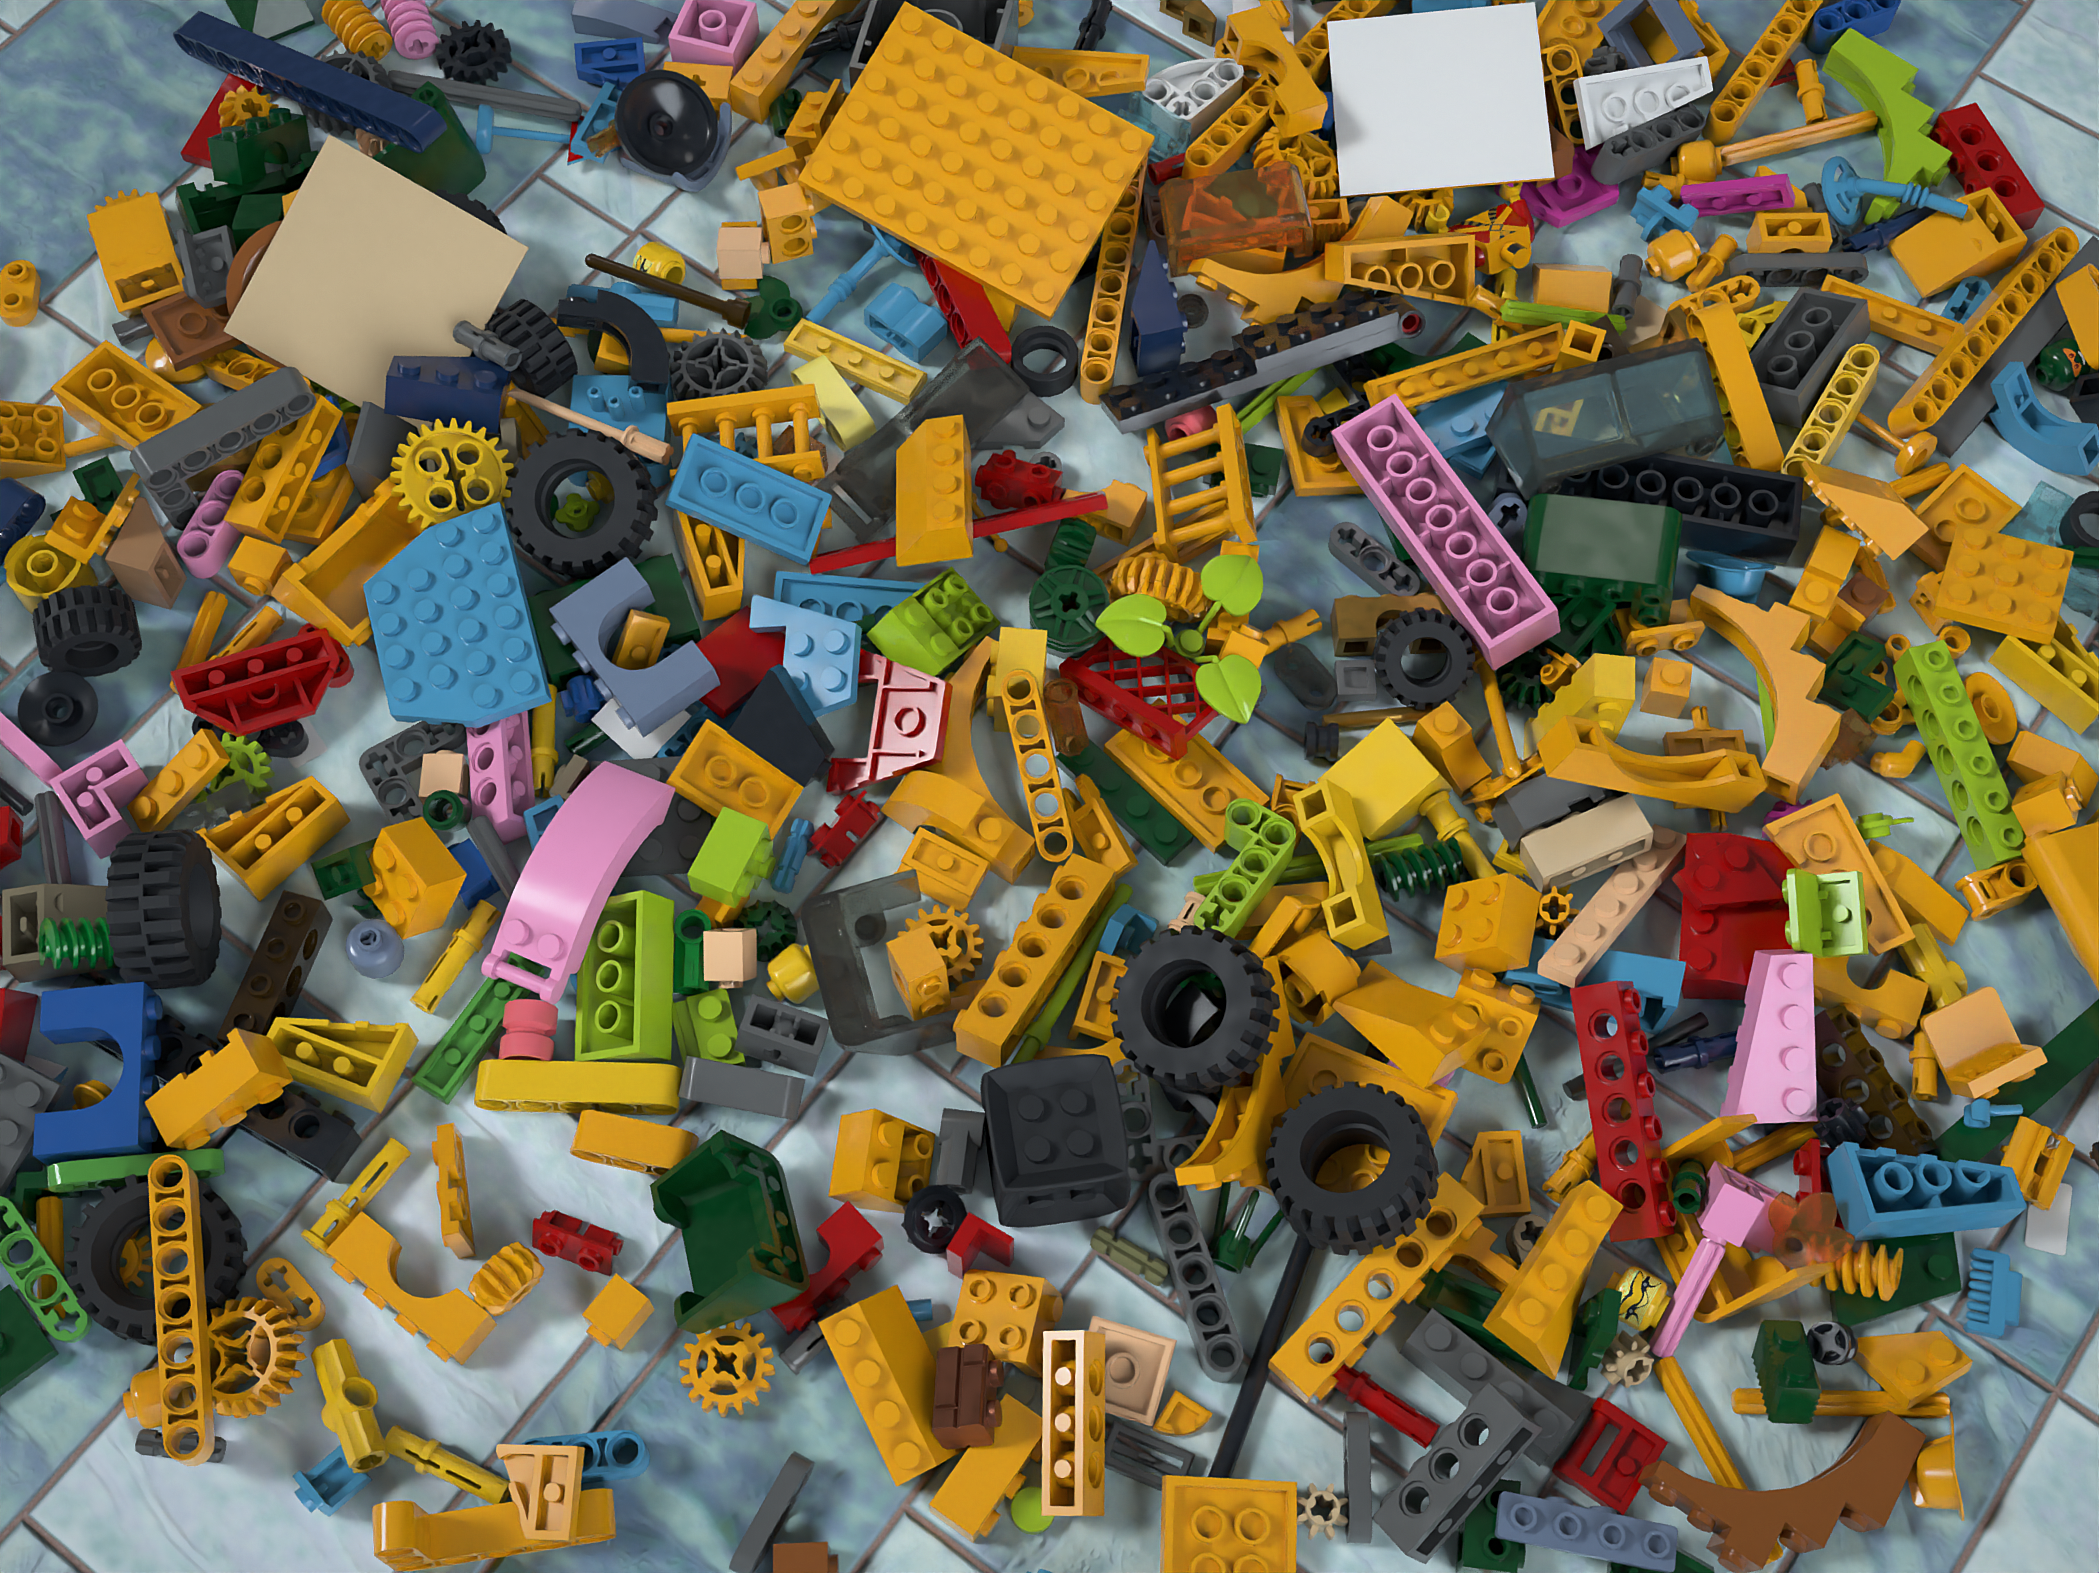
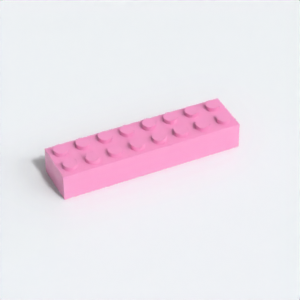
M1396 394L1331 431L1335 449L1340 460L1493 671L1561 631L1556 606Z

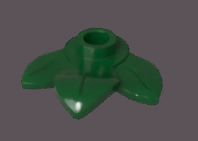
M763 275V279H760V295L743 299L752 303L748 324L744 330V335L750 336L751 339L763 340L772 337L778 331H790L803 318L802 307L797 300L790 296L788 285L772 276ZM784 313H790V314H791V315H789L788 317H784V318H781V317H780V316H781L782 314H784Z

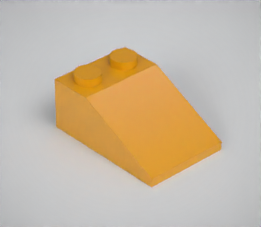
M1383 975L1335 1000L1331 1006L1423 1090L1467 1063L1490 1029L1473 1009L1465 1006L1460 1000Z

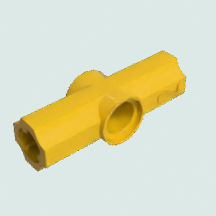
M1919 923L1911 926L1916 938L1896 948L1912 977L1930 984L1923 1007L1931 1008L1932 1011H1935L1967 995L1968 983L1963 970L1955 961H1948L1927 924Z
M332 1339L323 1345L317 1346L311 1353V1358L326 1399V1404L321 1411L322 1420L327 1428L338 1434L349 1468H352L353 1473H367L371 1469L383 1465L389 1458V1453L373 1411V1407L378 1400V1392L368 1379L361 1377L352 1348L347 1344L346 1339Z

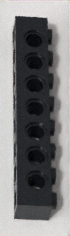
M80 974L69 989L113 984L100 976L93 981ZM167 1014L162 1019L157 1020L156 1035L159 1036L161 1042V1056L159 1060H155V1075L159 1080V1084L163 1086L180 1073L185 1072L188 1076L202 1066L199 1057L208 1050H213L216 1055L220 1047L212 1039L201 1033H198L194 1038L183 1032L186 1027ZM107 1040L86 1041L123 1062V1054L118 1043ZM182 1048L177 1058L167 1061L172 1051ZM286 1086L282 1088L283 1093L278 1098L265 1104H256L246 1111L247 1116L242 1121L233 1125L332 1183L362 1142V1139L354 1130L356 1123L351 1118L337 1110H334L332 1115L320 1109L322 1104L310 1094L300 1091L298 1095H295L286 1090ZM285 1106L283 1113L279 1117L268 1119L269 1113L275 1107ZM319 1125V1130L313 1137L302 1139L303 1133L308 1127Z

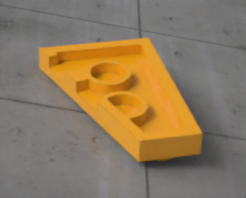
M1277 396L1274 409L1296 497L1365 494L1340 460L1337 452L1325 457H1313L1303 450L1301 438L1306 425L1312 420L1325 416L1313 396Z

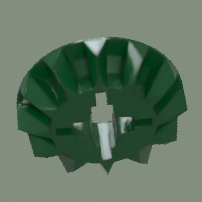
M775 899L772 902L757 900L755 904L748 908L743 907L737 920H734V928H753L755 926H763L768 917L771 919V927L776 931L774 933L767 932L765 938H762L761 943L758 929H756L757 961L760 962L771 961L789 945L795 943L797 939L798 927L789 907L786 908L780 905Z

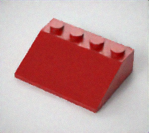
M1687 833L1685 867L1735 834ZM1737 835L1782 890L1783 880L1787 879V870L1796 867L1774 842ZM1683 894L1679 961L1686 962L1681 986L1683 998L1745 1000L1755 950L1793 949L1792 945L1788 944L1785 935L1786 921L1790 920L1789 904H1786L1784 898L1775 905L1759 902L1749 903L1747 906L1740 908L1719 906L1715 910L1697 911Z

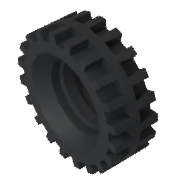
M177 1172L175 1176L167 1175L164 1180V1187L177 1185L182 1179L183 1173ZM135 1174L124 1177L126 1185L117 1190H114L110 1185L103 1189L101 1193L105 1198L96 1207L88 1203L82 1210L87 1216L81 1228L73 1226L69 1235L75 1240L73 1251H67L65 1254V1262L71 1266L72 1276L67 1277L69 1287L76 1292L79 1298L76 1302L94 1321L124 1340L129 1338L138 1341L142 1345H152L153 1341H157L155 1298L148 1299L133 1294L125 1286L120 1274V1256L126 1242L138 1229L150 1224L148 1178L139 1179ZM200 1181L198 1186L208 1321L212 1318L210 1309L222 1308L229 1298L236 1299L240 1291L236 1288L239 1276H246L247 1265L243 1262V1252L248 1251L247 1241L242 1237L240 1230L242 1225L239 1219L231 1211L227 1203L209 1185ZM183 1212L173 1214L168 1221L183 1224L186 1215ZM184 1298L174 1304L171 1312L172 1318H180L188 1313L191 1306L190 1299Z

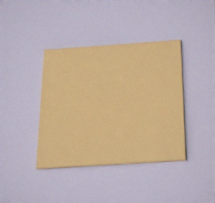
M329 134L229 319L224 332L287 367H295L301 375L361 408L363 401L372 402L384 409L386 375L393 356H471L473 350L454 341L453 330L460 321L466 320L483 331L485 330V324L490 321L529 247ZM398 416L416 426L418 432L421 424L426 426H433L434 422Z

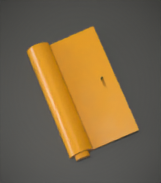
M2099 822L2050 835L2047 830L2039 831L2024 839L2026 846L2020 852L2099 992Z

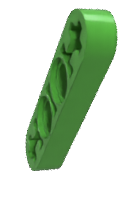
M211 1148L60 1162L47 1168L48 1189L53 1192H73L104 1189L109 1185L112 1188L122 1187L126 1185L124 1177L135 1174L139 1179L148 1178L149 1168L152 1163L159 1157L167 1154L181 1157L193 1169L198 1179L213 1178L225 1173L224 1151ZM175 1170L170 1172L168 1176H175L177 1172L183 1173V1171Z
M0 1196V1210L8 1209V1212L3 1216L8 1227L14 1231L19 1225L22 1228L7 1236L0 1228V1238L5 1237L0 1243L1 1263L49 1334L65 1343H75L82 1340L90 1331L92 1317L81 1309L76 1302L79 1299L76 1292L69 1287L67 1278L20 1209L9 1199ZM20 1240L30 1241L33 1245L32 1257L23 1264L13 1263L9 1256L12 1245ZM43 1275L54 1276L57 1281L56 1292L47 1299H38L33 1292L35 1281ZM66 1295L70 1299L61 1303L63 1308L73 1316L78 1313L80 1315V1318L75 1321L78 1329L73 1333L66 1329L59 1331L58 1327L64 1322L57 1310L52 1309L48 1315L45 1312V1309L59 1304Z

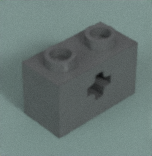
M752 994L739 1027L734 1051L813 1077L826 1041L831 1020Z

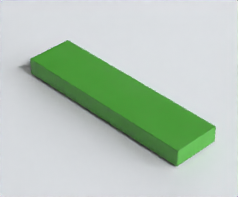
M510 953L507 963L540 977H543L545 974L543 967L518 954ZM488 977L412 1078L413 1084L448 1105L504 1030L502 1025L505 1004L517 999H526L532 991L500 977L496 980Z

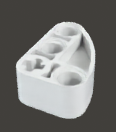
M1207 58L1183 62L1156 73L1147 80L1145 91H1141L1140 115L1142 119L1174 143L1189 142L1225 113L1241 97L1244 75L1243 65H1238L1234 59Z

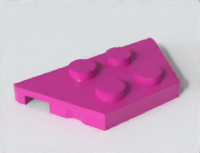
M1605 142L1589 150L1585 149V144L1574 148L1575 155L1573 157L1572 173L1538 188L1530 182H1522L1519 196L1521 199L1526 200L1530 213L1559 229L1616 204L1619 197L1618 183L1615 185H1604L1598 182L1591 174V167ZM1513 183L1507 184L1509 187H1514ZM1501 184L1495 185L1494 192L1498 196H1500L1499 189Z

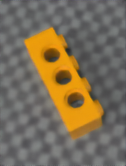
M313 393L317 402L312 411L262 439L223 519L244 535L280 545L343 415L340 409L321 394Z
M1085 1330L1043 1331L1041 1516H1104L1105 1334Z

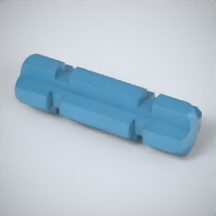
M801 818L793 821L790 829L791 835L787 837L777 863L779 867L774 871L771 879L773 890L784 894L792 892L796 881L794 878L800 871L808 849L807 843L810 842L809 839L815 831L812 822Z

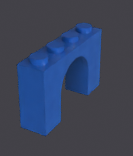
M144 981L42 992L40 1033L56 1045L107 1040L118 1043L123 1054V1071L120 1080L114 1090L101 1102L84 1109L35 1114L33 1156L48 1167L67 1161L152 1154V1142L157 1141L158 1128L144 1102L160 1090L159 1080L155 1075V1060L160 1059L161 1042L159 1036L156 1035L157 1020L162 1018L163 1006L160 996Z

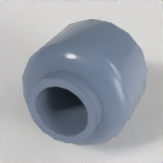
M379 919L365 920L357 924L349 932L346 939L345 951L354 968L363 976L372 979L387 977L400 967L404 959V945L395 928L388 922Z

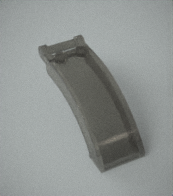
M978 336L957 352L943 370L908 405L868 440L843 458L835 469L814 487L833 495L829 507L856 534L855 539L860 544L869 543L880 531L896 519V450L926 419L963 414L972 452L1014 409L1031 388ZM839 485L872 521L866 524L833 489Z

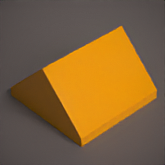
M1533 263V303L1608 313L1612 272L1604 266Z

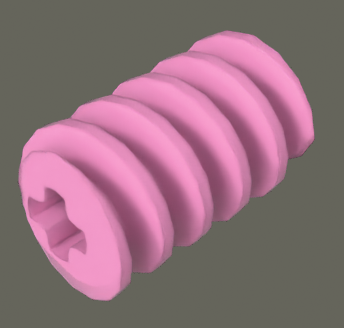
M381 0V7L388 22V28L391 31L395 48L399 54L413 60L424 59L433 55L436 52L435 47L439 44V39L432 25V19L429 16L425 0Z

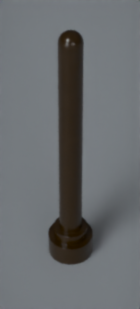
M593 253L585 257V264L589 268L720 314L729 326L743 330L748 322L752 303L746 300L736 298L735 300L728 299L724 301Z

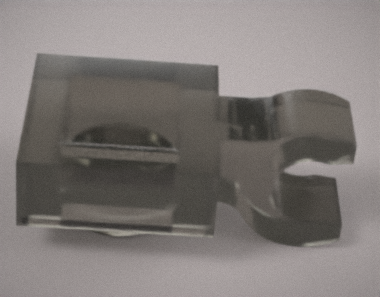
M242 779L207 796V800L202 803H194L184 809V814L191 818L199 813H203V823L194 827L192 831L196 832L204 827L208 831L215 828L218 817H229V815L239 810L242 813L248 812L252 809L251 805L260 801L261 798L255 786Z

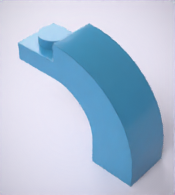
M2010 361L1990 384L1997 403L1988 413L1997 430L2014 449L2038 465L2060 473L2088 476L2099 462V430L2097 424L2070 422L2050 413L2036 398L2023 362Z

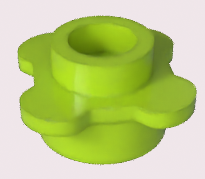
M579 493L569 494L566 497L567 502L563 508L556 511L555 518L558 523H565L572 531H586L593 525L594 516L600 512L599 504L596 501L589 502L582 499ZM576 510L581 511L580 513L574 514Z

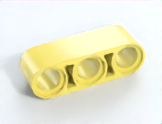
M821 355L790 372L794 386L815 384L821 411V418L817 419L841 451L846 452L877 435V430L871 416L826 356Z

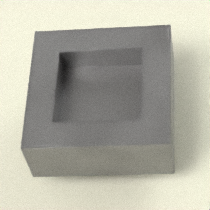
M1335 660L1336 702L1375 701L1377 691L1374 660Z

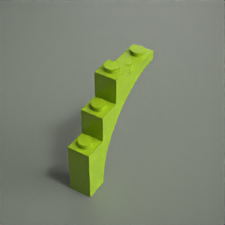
M1849 28L1831 47L1822 71L1843 85L1865 111H1875L1876 117H1878V124L1875 130L1881 143L1884 161L1882 181L1907 185L1913 182L1914 187L1921 185L1922 190L1925 187L1930 188L1932 185L1938 187L1950 171L1946 165L1952 152L1928 138L1933 129V126L1929 123L1936 110L1911 96L1917 86L1913 81L1919 69L1854 29ZM1877 195L1872 201L1862 223L1868 226L1874 222L1881 223L1884 219L1889 220L1893 218L1901 206L1900 200L1902 198Z

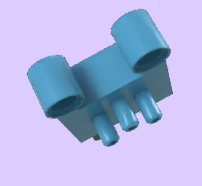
M573 375L570 410L622 431H625L630 425L637 426L639 432L670 444L671 436L669 437V430L671 424L667 416V403L674 400L670 377L665 395L644 393L643 389L639 386H633L627 391L628 375ZM569 421V428H580L586 433L590 430ZM633 453L647 468L651 475L650 482L654 487L664 486L671 480L670 470L673 469L671 458L667 465L660 463L651 464L655 461ZM581 471L567 478L575 486L586 487L585 482L589 480L587 476L589 471Z

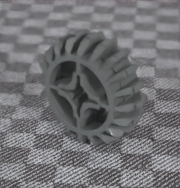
M349 48L344 54H339L336 50H334L331 56H325L321 53L320 61L392 89L386 70L382 67V64H378L374 56L367 57L363 51H359L354 55ZM298 102L302 114L306 115V119L313 124L314 128L321 127L326 134L334 129L339 136L346 130H349L354 135L355 129H358L355 126Z
M723 327L719 334H713L708 328L706 336L700 337L694 333L692 343L682 341V351H674V362L670 363L669 371L671 386L678 401L765 390L764 386H767L769 379L766 370H768V366L759 345L753 344L750 336L741 338L738 330L731 335H727V331Z

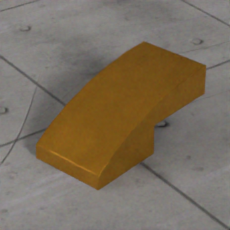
M1160 0L1159 12L1183 22L1182 34L1208 46L1214 44L1217 18L1201 0Z

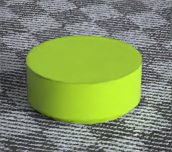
M1040 1487L1024 1488L1015 1495L1012 1501V1521L1023 1533L1030 1535L1043 1533L1054 1521L1055 1516H1041L1042 1488Z

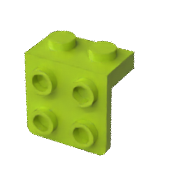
M1798 868L1788 869L1787 879L1783 880L1782 893L1786 904H1789L1790 920L1786 921L1785 935L1788 944L1792 945L1795 952L1812 953L1813 957L1816 958L1868 955L1862 872L1851 871L1815 875Z

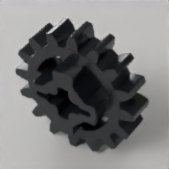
M476 20L474 26H469L466 21H462L461 29L453 26L449 27L450 36L441 34L442 44H438L435 47L439 69L443 71L446 79L453 77V80L479 82L480 85H486V80L489 78L497 82L499 80L497 73H507L506 64L512 63L509 39L505 38L502 29L495 31L494 25L491 22L482 27L480 20Z

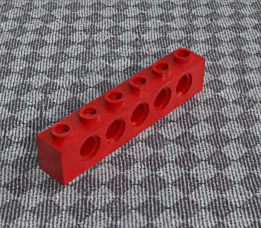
M1618 980L1571 988L1570 994L1601 1186L1603 1191L1624 1206L1609 1229L1610 1242L1675 1235L1674 1226L1677 1222V1213L1668 1195L1667 1183L1670 1178L1668 1163L1661 1153L1659 1140L1662 1138L1663 1131L1661 1121L1654 1111L1652 1097L1655 1096V1082L1647 1069L1645 1055L1648 1053V1040L1640 1027L1638 1013L1641 1011V998L1639 992L1634 988L1633 981ZM1611 1016L1617 1021V1031L1613 1036L1607 1030V1021ZM1618 1057L1624 1064V1073L1621 1078H1618L1614 1072V1063ZM1624 1100H1627L1631 1106V1116L1628 1120L1623 1118L1620 1111ZM1631 1142L1638 1149V1158L1635 1163L1629 1159L1627 1149ZM1638 1184L1644 1189L1646 1196L1642 1206L1638 1204L1634 1196V1191Z

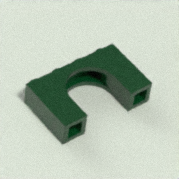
M673 554L652 556L644 562L633 565L648 583L655 602L642 611L666 617L670 622L663 647L665 649L670 648L672 644L684 646L691 640L696 644L702 640L699 625ZM596 577L578 579L570 585L554 590H542L534 596L527 598L533 625L553 685L557 687V693L567 690L566 684L570 679L580 675H592L590 671L585 674L573 658L572 654L576 652L570 642L563 645L550 626L556 622L549 609Z

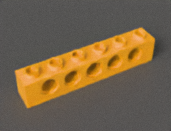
M1072 853L1064 866L1059 865L1052 876L1051 886L1045 894L1040 893L1032 908V914L1027 922L1021 921L1013 936V942L1008 950H1002L998 954L993 972L988 980L982 979L969 1008L967 1010L962 1009L957 1015L953 1025V1032L956 1033V1049L958 1052L994 1068L1002 1067L1006 1064L1029 1024L1033 1022L1115 893L1116 870L1075 853Z
M1446 1171L1437 1179L1439 1186L1436 1197L1428 1199L1431 1210L1424 1220L1420 1218L1415 1220L1417 1229L1408 1237H1405L1403 1233L1396 1237V1245L1386 1250L1383 1245L1374 1247L1372 1249L1373 1254H1368L1269 1360L1268 1368L1306 1404L1314 1396L1321 1401L1338 1382L1333 1375L1344 1363L1349 1368L1353 1367L1368 1349L1362 1343L1373 1331L1378 1336H1381L1397 1318L1392 1313L1395 1307L1402 1300L1409 1305L1425 1288L1426 1285L1421 1279L1432 1268L1437 1273L1440 1272L1455 1254L1450 1250V1247L1460 1237L1467 1242L1483 1224L1478 1217L1485 1206ZM1431 1218L1442 1219L1447 1224L1449 1233L1444 1236L1431 1234L1427 1229L1426 1221ZM1402 1249H1411L1418 1254L1420 1264L1413 1268L1405 1267L1399 1262L1397 1253ZM1374 1280L1386 1282L1391 1288V1296L1386 1299L1373 1297L1368 1290V1284ZM1346 1311L1355 1312L1360 1316L1363 1326L1357 1331L1345 1330L1339 1323V1315ZM1315 1343H1324L1331 1348L1333 1359L1328 1363H1317L1311 1358L1309 1348Z

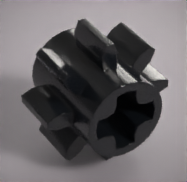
M1849 1097L1845 1101L1841 1098H1831L1818 1108L1816 1117L1820 1123L1812 1128L1821 1141L1826 1142L1830 1149L1834 1150L1843 1142L1860 1144L1865 1139L1867 1133L1863 1124L1867 1123L1870 1118L1860 1105L1855 1104L1852 1098Z

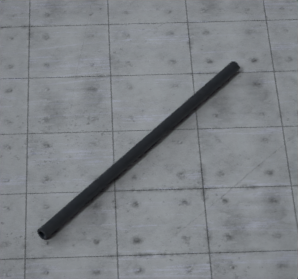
M1369 1041L1364 1055L1384 1063L1386 1056ZM1299 1235L1296 1237L1208 1477L1231 1478L1270 1373L1268 1368L1269 1360L1279 1349L1316 1248L1310 1244L1308 1238H1301Z

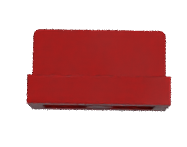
M969 1212L946 1249L948 1272L963 1280L965 1273L970 1269L980 1251L1003 1265L1010 1267L1014 1261V1238Z

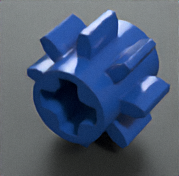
M576 676L567 682L566 687L568 691L559 693L566 717L574 715L575 720L579 723L593 722L591 719L608 703L594 685L595 678L593 676Z

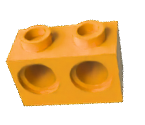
M798 182L757 192L763 237L765 242L770 243L772 263L777 264L814 254L812 239L817 238V231L812 216H815V210L811 196L803 195Z

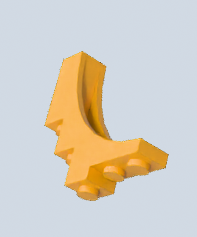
M1388 196L1370 197L1357 221L1339 241L1404 236L1414 212ZM1325 252L1297 268L1274 274H1254L1239 271L1208 258L1193 259L1187 273L1197 278V285L1208 291L1215 292L1216 289L1227 295L1225 299L1227 302L1244 309L1240 319L1250 324V326H1263L1275 322L1276 318L1281 315L1294 314L1296 308L1304 312L1316 303L1336 301L1343 286L1351 291L1372 289L1326 280Z
M1697 584L1690 594L1689 608H1691L1694 620H1703L1704 625L1715 630L1736 646L1755 668L1768 692L1774 713L1775 734L1773 744L1761 767L1767 784L1763 792L1796 805L1838 737L1842 716L1841 713L1834 711L1825 704L1813 702L1823 687L1826 664L1819 662L1813 656L1799 653L1808 639L1811 616L1778 602H1774L1769 612H1766L1754 604L1744 603L1729 597L1720 590L1710 589Z
M986 635L978 646L974 644L969 648L963 658V665L956 673L950 672L944 679V681L953 685L942 762L922 768L920 771H928L945 776L970 788L986 799L983 803L985 806L1015 826V829L998 854L990 862L991 867L989 869L1013 885L1035 857L1036 839L1014 823L993 799L979 773L972 749L971 729L974 709L983 686L988 679V675L991 674V643L995 640ZM935 827V835L988 861L951 834Z
M1277 955L1259 957L1264 962L1262 967L1272 974L1275 985L1271 987V990L1279 995L1280 1008L1273 1010V1016L1280 1019L1278 1032L1270 1031L1267 1040L1273 1046L1268 1055L1262 1052L1259 1054L1256 1061L1260 1066L1252 1074L1243 1071L1239 1074L1241 1077L1239 1084L1231 1088L1223 1085L1215 1119L1204 1141L1188 1160L1175 1168L1178 1186L1195 1184L1197 1191L1218 1188L1222 1186V1182L1239 1181L1240 1187H1251L1265 1182L1264 1176L1269 1171L1265 1163L1266 1151L1269 1147H1273L1269 1140L1272 1134L1270 1124L1274 1123V1116L1288 1110L1279 1066L1283 1065L1282 1058L1296 1053Z

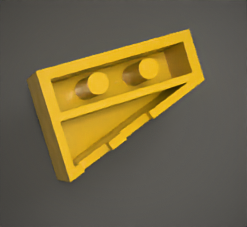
M276 1017L266 1037H270L274 1042L294 1081L380 1114L419 1041L409 1023H395V1025L370 1024L369 1021H355V1024L331 1023L328 1019Z

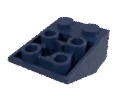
M1150 240L1148 243L1131 307L1128 349L1138 378L1153 373L1176 370L1180 365L1181 354H1185L1186 351L1183 333L1188 332L1187 318L1183 310L1178 311L1176 305L1178 303L1177 289L1174 282L1168 281L1166 256L1164 253L1159 254L1155 240Z

